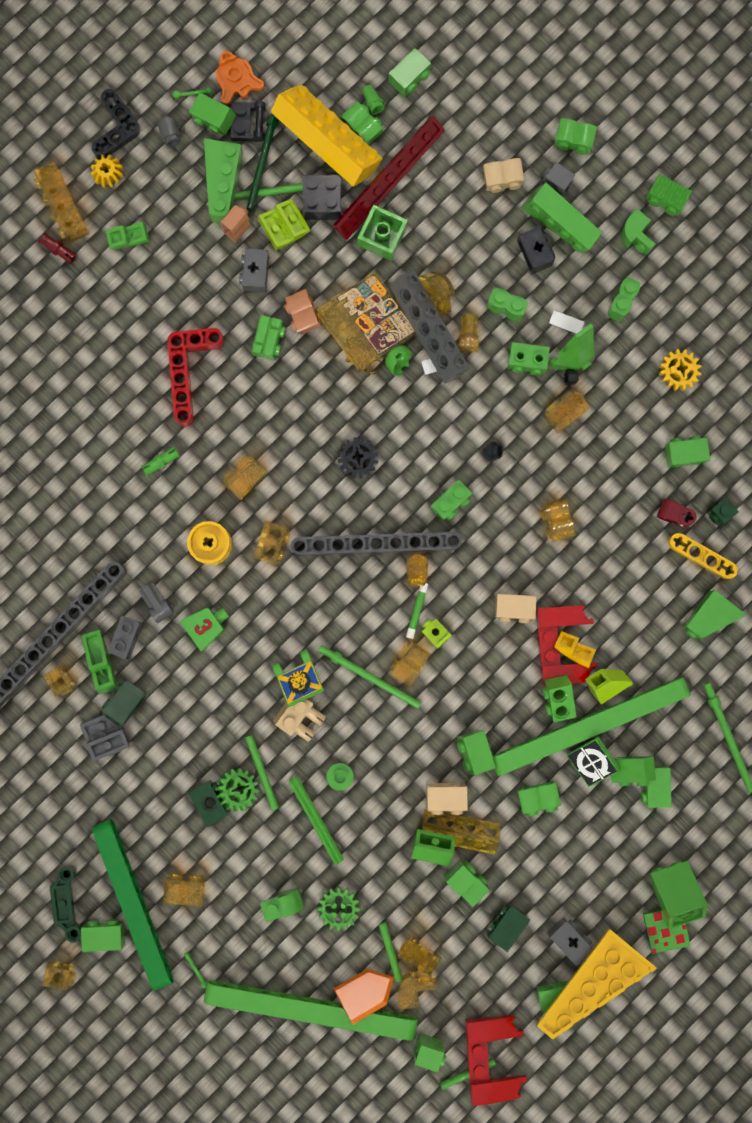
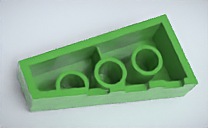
M204 138L209 215L212 222L220 223L234 206L243 150L241 144Z
M547 183L535 189L521 207L533 218L572 245L573 249L577 252L584 253L588 251L602 234L594 224Z

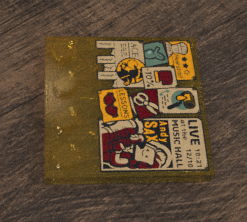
M376 272L315 309V313L359 372L385 356L392 348L404 344L417 335L400 304Z

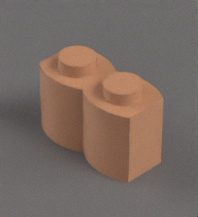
M234 205L220 221L223 233L235 243L251 226L248 211L241 205L239 207Z
M307 289L285 298L287 302L284 304L288 314L292 315L293 321H291V325L295 332L298 331V333L303 335L322 326L311 294Z

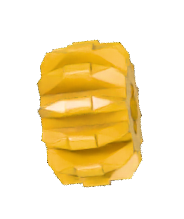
M110 154L107 158L101 155V160L95 158L96 164L91 165L93 170L91 176L95 178L96 184H101L104 188L108 184L113 188L114 182L119 184L118 178H123L121 172L123 167L119 164V160L117 158L113 159Z

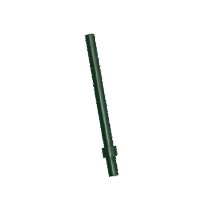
M272 113L266 123L267 130L246 207L248 211H254L274 129H277L279 122Z

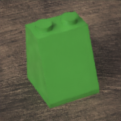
M677 861L671 864L670 867H659L653 870L650 874V881L668 930L706 917L707 902L688 861Z

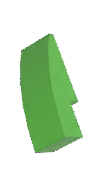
M101 630L81 635L95 690L100 695L115 690L118 684Z

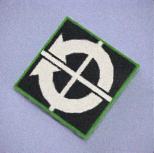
M599 737L592 739L567 754V757L588 787L608 778L621 769Z

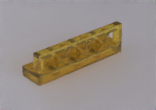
M425 809L421 830L456 837V847L496 854L501 824L448 813L433 815ZM427 817L436 818L438 823H427ZM454 821L458 826L451 828L446 822ZM468 824L473 825L477 830L471 832L465 826ZM487 828L494 829L495 836L487 835L484 830Z

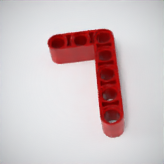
M217 328L172 332L168 336L167 343L174 418L183 427L190 426L194 421L188 352L216 350L223 347L225 340L222 332ZM214 335L220 336L217 342H211V338ZM195 337L201 338L198 344H192V340ZM176 339L182 340L179 346L173 345ZM177 358H184L181 364H175ZM179 376H185L183 383H176ZM180 395H187V399L184 402H178ZM188 413V419L181 421L180 415Z

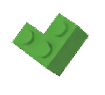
M460 859L444 877L446 883L460 897L462 896L474 907L490 891L487 886L489 882L481 874L477 876L475 868L467 860L463 862Z

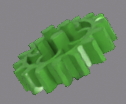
M338 886L337 891L330 888V894L323 893L325 899L319 900V903L323 906H318L317 911H322L319 919H325L323 925L329 923L330 930L337 926V931H340L341 926L347 930L348 923L354 925L353 918L358 919L359 917L355 912L360 911V907L355 906L359 903V900L353 899L354 892L348 894V888L341 891L340 886ZM336 896L342 897V921L339 922L335 919L337 917V909H335L337 907ZM326 906H331L333 909L329 912L326 910ZM347 906L352 907L350 912L345 909Z

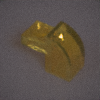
M433 271L419 276L439 315L451 312L450 296L455 295L450 280L444 274Z
M413 937L402 944L397 955L402 961L412 963L422 973L430 975L442 959L432 949Z
M415 970L406 973L398 984L399 1009L418 1008L417 991L436 990V977L431 974L420 975V978H416Z

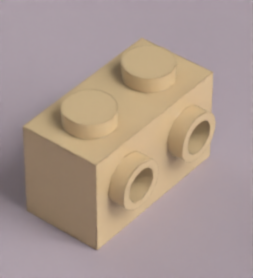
M496 594L495 618H499V622H511V619H519L518 623H530V620H535L536 596Z

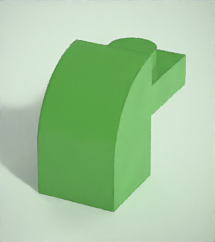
M638 209L629 216L624 224L621 238L627 249L633 243L637 251L647 255L653 249L655 243L642 232L647 228L651 220Z
M299 886L280 892L279 896L260 902L266 922L283 916L285 918L301 911L305 906Z

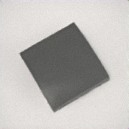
M103 715L80 724L93 762L130 747L124 726L121 729Z

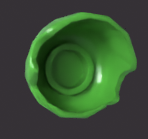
M398 345L387 353L385 365L394 376L402 375L401 369L405 366L409 367L412 351L404 345Z

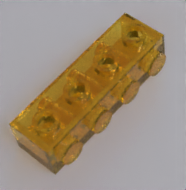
M53 161L34 170L36 176L34 182L38 189H42L44 192L41 196L46 206L50 205L52 209L49 213L53 221L58 222L60 226L57 230L61 238H66L70 244L89 235L90 233L55 162Z

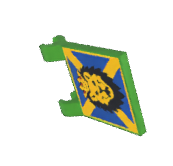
M307 649L300 652L304 664L285 673L280 667L279 662L272 665L288 707L324 691Z

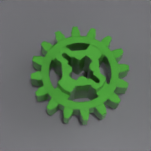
M241 768L236 771L231 769L228 773L222 775L223 779L217 781L221 785L216 787V790L220 791L217 798L223 799L220 804L226 803L227 810L233 807L234 812L239 811V808L241 811H244L246 806L249 808L253 805L251 801L257 800L254 794L258 793L259 790L255 789L254 786L258 782H252L254 776L248 777L247 770L242 773ZM235 788H243L240 792H232Z

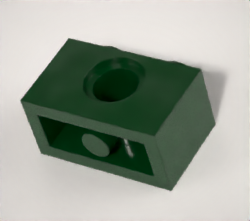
M211 779L188 793L207 827L230 814L229 810L226 809L227 804H220L222 798H217L220 792L216 790L218 784L212 782ZM208 797L215 799L216 805L214 807L207 805L206 799Z

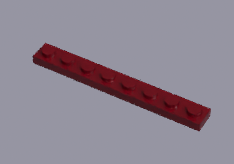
M430 116L332 225L343 239L348 240L368 217L373 204L378 206L445 131L435 116Z

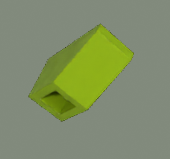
M600 669L585 679L591 693L600 704L605 703L633 684L623 670Z

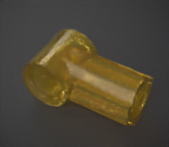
M464 314L461 316L460 352L478 353V315Z

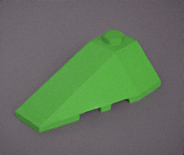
M591 323L574 335L566 346L558 352L559 357H554L548 364L549 368L565 371H579L582 369L584 371L592 365L591 361L595 354L593 326Z

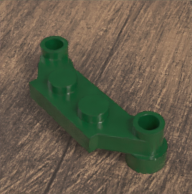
M74 866L62 867L58 872V879L55 884L49 886L54 926L59 925L65 931V937L69 942H77L81 938L82 927L75 920L71 880L74 879L76 874Z

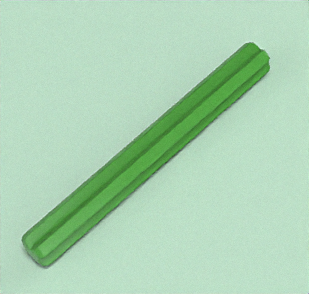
M297 776L290 779L289 784L333 863L335 865L341 863L344 858L300 779Z

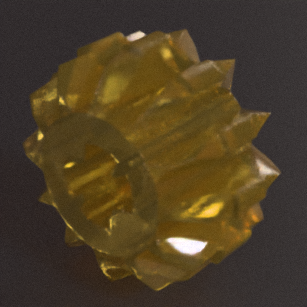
M420 554L409 555L406 563L407 584L413 587L424 586L427 583V558L425 555Z

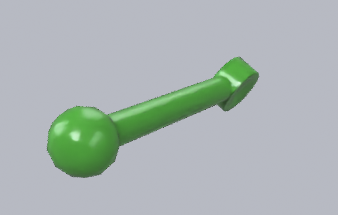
M207 87L205 90L181 93L174 91L173 97L179 99L181 96L197 95L199 92L210 95L212 90Z
M188 951L185 952V958L198 976L201 987L205 989L207 981L203 979Z

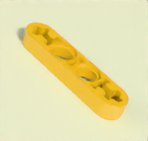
M681 533L670 536L668 545L673 551L723 579H732L737 575V566L728 559ZM680 538V543L686 545L689 542V545L686 548L682 545L676 547V542L673 540ZM692 546L699 549L697 557L690 555L689 550ZM708 556H713L716 559L714 566H709L706 563ZM721 561L723 562L721 566L725 568L730 566L731 574L726 575L724 569L718 568Z

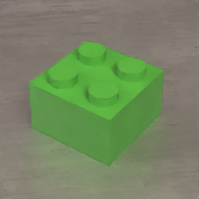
M373 204L357 238L358 246L392 261L407 230L408 220Z

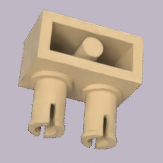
M306 699L291 707H288L285 702L273 719V722L290 736L296 733L309 742L311 740L310 736L313 737L315 731L301 723L303 718L307 717L320 726L322 724L321 720L324 721L326 715L313 708V702L310 699Z

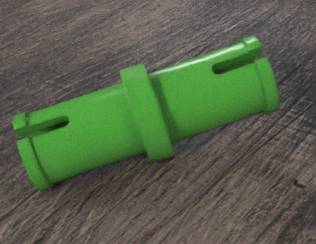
M173 446L161 455H155L156 458L141 467L148 477L158 469H164L166 464L180 456Z

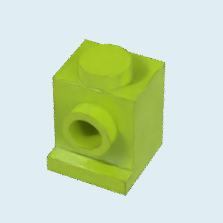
M429 619L422 625L424 630L421 632L436 649L452 636L437 619L434 621ZM434 628L439 630V634L437 636H434L432 634V630Z

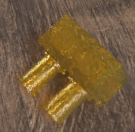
M577 390L573 393L568 391L561 397L562 401L556 405L554 402L546 408L547 413L544 417L557 434L590 409V406L584 400V396Z

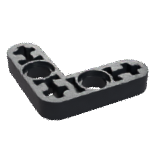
M112 89L104 90L101 94V100L118 125L92 144V151L98 159H101V155H104L105 158L109 154L112 155L135 139L141 132L137 120L118 94ZM107 97L113 98L116 104L114 107ZM118 110L126 111L125 116L122 118H118L116 113ZM127 121L134 127V131L129 130L126 124ZM114 135L121 136V140L118 143L111 141ZM100 146L104 149L102 153L98 150Z

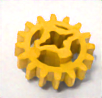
M677 349L674 354L669 352L667 354L668 357L662 359L664 363H661L659 368L663 369V371L659 375L664 376L662 382H668L667 388L672 385L674 386V391L679 387L681 391H684L686 386L690 389L693 387L692 383L696 384L699 381L696 377H699L701 372L697 370L702 366L696 364L699 360L698 358H692L693 352L687 355L686 349L682 353ZM672 360H674L673 366H671L670 368H668L670 362H671ZM692 373L690 379L686 380L688 378L687 374Z

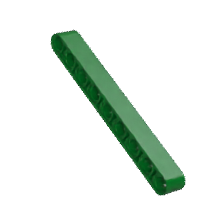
M112 819L92 826L95 841L152 990L155 991L173 984L171 970L115 823Z

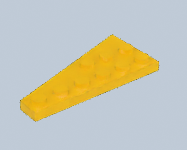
M608 928L536 1026L550 1038L554 1039L571 1028L573 1024L587 1017L592 1011L598 1007L600 1008L657 968Z

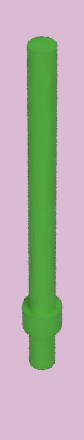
M323 645L319 648L318 652L330 658L331 662L339 663L417 709L420 707L422 702L345 659L341 653L333 652Z
M711 682L703 685L709 698L707 701L715 712L747 792L752 793L751 778L721 709V701L719 696H716Z

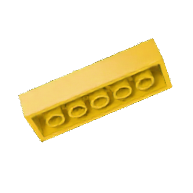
M299 84L278 94L271 113L351 186L354 187L374 175L383 158L375 149L364 142L362 137L358 136L347 124L343 123L333 111H330L321 100L311 94L305 86Z

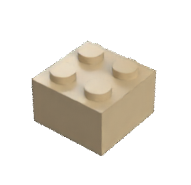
M426 783L427 811H430L433 815H442L443 811H450L451 814L459 815L463 814V811H468L466 784Z

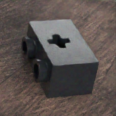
M540 226L520 234L517 239L518 246L531 275L552 267L555 261V253L552 248L549 249L547 235L544 231H541Z

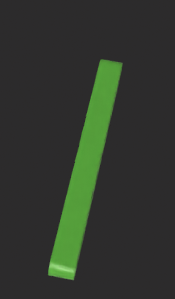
M684 677L674 679L493 755L496 767L494 769L497 776L516 770L691 696Z
M214 980L207 981L203 1001L211 1006L409 1041L415 1039L418 1018L411 1015L377 1010L352 1025L339 1002Z

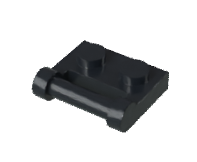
M232 102V111L236 114V117L231 124V141H264L263 114L266 109L265 102ZM251 111H256V131L254 133H250Z

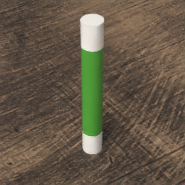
M421 582L406 635L407 638H414L428 583Z

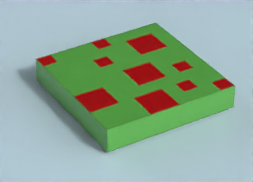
M661 910L643 913L652 954L690 946L686 924L668 930Z

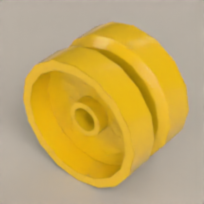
M207 521L197 524L190 531L187 538V547L190 554L197 561L206 565H218L230 556L232 538L229 532L220 524ZM209 541H214L212 542V547L208 546Z

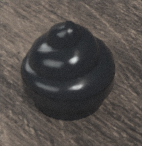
M492 441L483 448V453L490 460L500 459L503 455V446L496 441Z

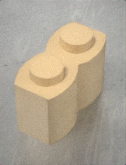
M521 158L491 162L483 165L486 191L498 193L503 188L516 190L524 184Z

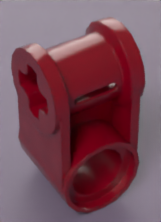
M663 499L657 514V518L681 527H688L694 524L697 518L694 510L669 499ZM688 514L687 518L690 520L685 522V518L682 516Z

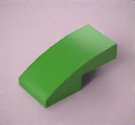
M144 222L128 227L121 225L106 230L110 249L126 248L150 242Z

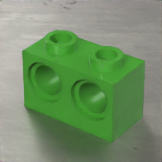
M564 675L544 680L545 688H542L544 698L548 702V704H545L547 716L551 715L553 722L576 718L572 684L568 676Z

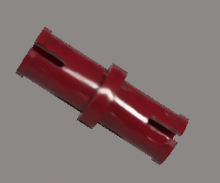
M47 233L41 235L44 239L39 238L38 242L50 249L52 254L60 256L69 264L75 261L72 258L76 259L77 254L66 248L64 243L61 241L57 242Z

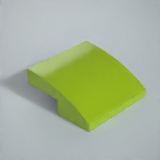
M293 199L277 204L275 209L258 216V221L275 250L289 245L310 232Z

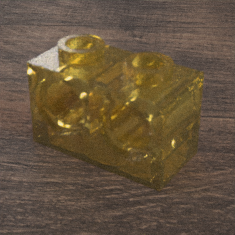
M265 521L253 557L277 566V563L281 562L284 556V551H282L283 545L287 544L290 538L288 528ZM274 530L281 532V536L277 540L271 538V533ZM268 548L275 550V555L272 558L265 556V551Z

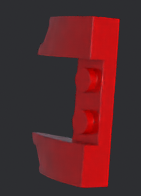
M584 605L536 609L543 686H545L544 680L564 675L568 676L571 684L585 683V679L589 677L592 667H597V662H592L589 668L579 663L561 665L560 651L555 648L559 626L594 624L593 619H588L583 612Z
M513 1015L465 1019L470 1099L473 1106L499 1103L521 1097V1094L518 1092L522 1082L526 1083L527 1081L526 1075L491 1079L489 1075L487 1042L524 1036L522 1029L517 1030L512 1021L515 1017Z

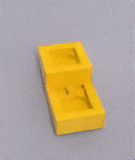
M561 631L555 648L569 659L589 668L596 649L578 643V637Z

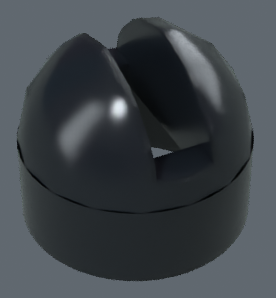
M566 370L564 374L565 385H575L579 381V378H576L579 376V373L575 370Z

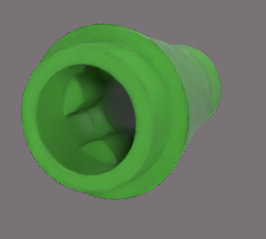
M372 85L365 86L362 92L365 97L366 106L371 114L377 115L385 108L384 100L373 89Z

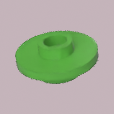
M336 763L329 768L326 778L331 788L341 791L350 787L354 775L348 765Z

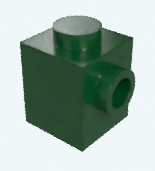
M727 497L721 499L706 511L710 520L717 524V526L725 524L739 513Z

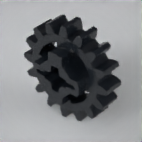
M354 437V442L352 443L346 440L347 446L341 445L343 452H338V455L342 457L338 459V463H343L340 469H346L345 475L352 473L353 479L356 475H359L360 479H362L364 473L370 476L369 470L375 471L373 464H378V461L374 459L379 456L378 453H374L376 446L370 447V440L364 443L363 437L360 441H357V438ZM360 446L366 448L369 452H364L360 449ZM353 447L351 454L346 456L348 450ZM356 450H358L360 457H363L361 458L360 466L357 460L353 459L356 458ZM371 460L369 465L363 469L365 462ZM347 464L354 465L356 470L350 468Z

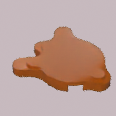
M229 51L221 53L219 67L216 71V79L222 89V104L229 106L235 94H239L241 98L245 99L251 91H262L264 89V82L253 74L252 67L247 60L237 58V56Z

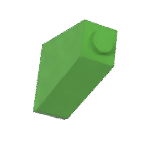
M712 590L707 593L682 627L686 630L685 633L692 639H702L744 617L745 613L717 591Z

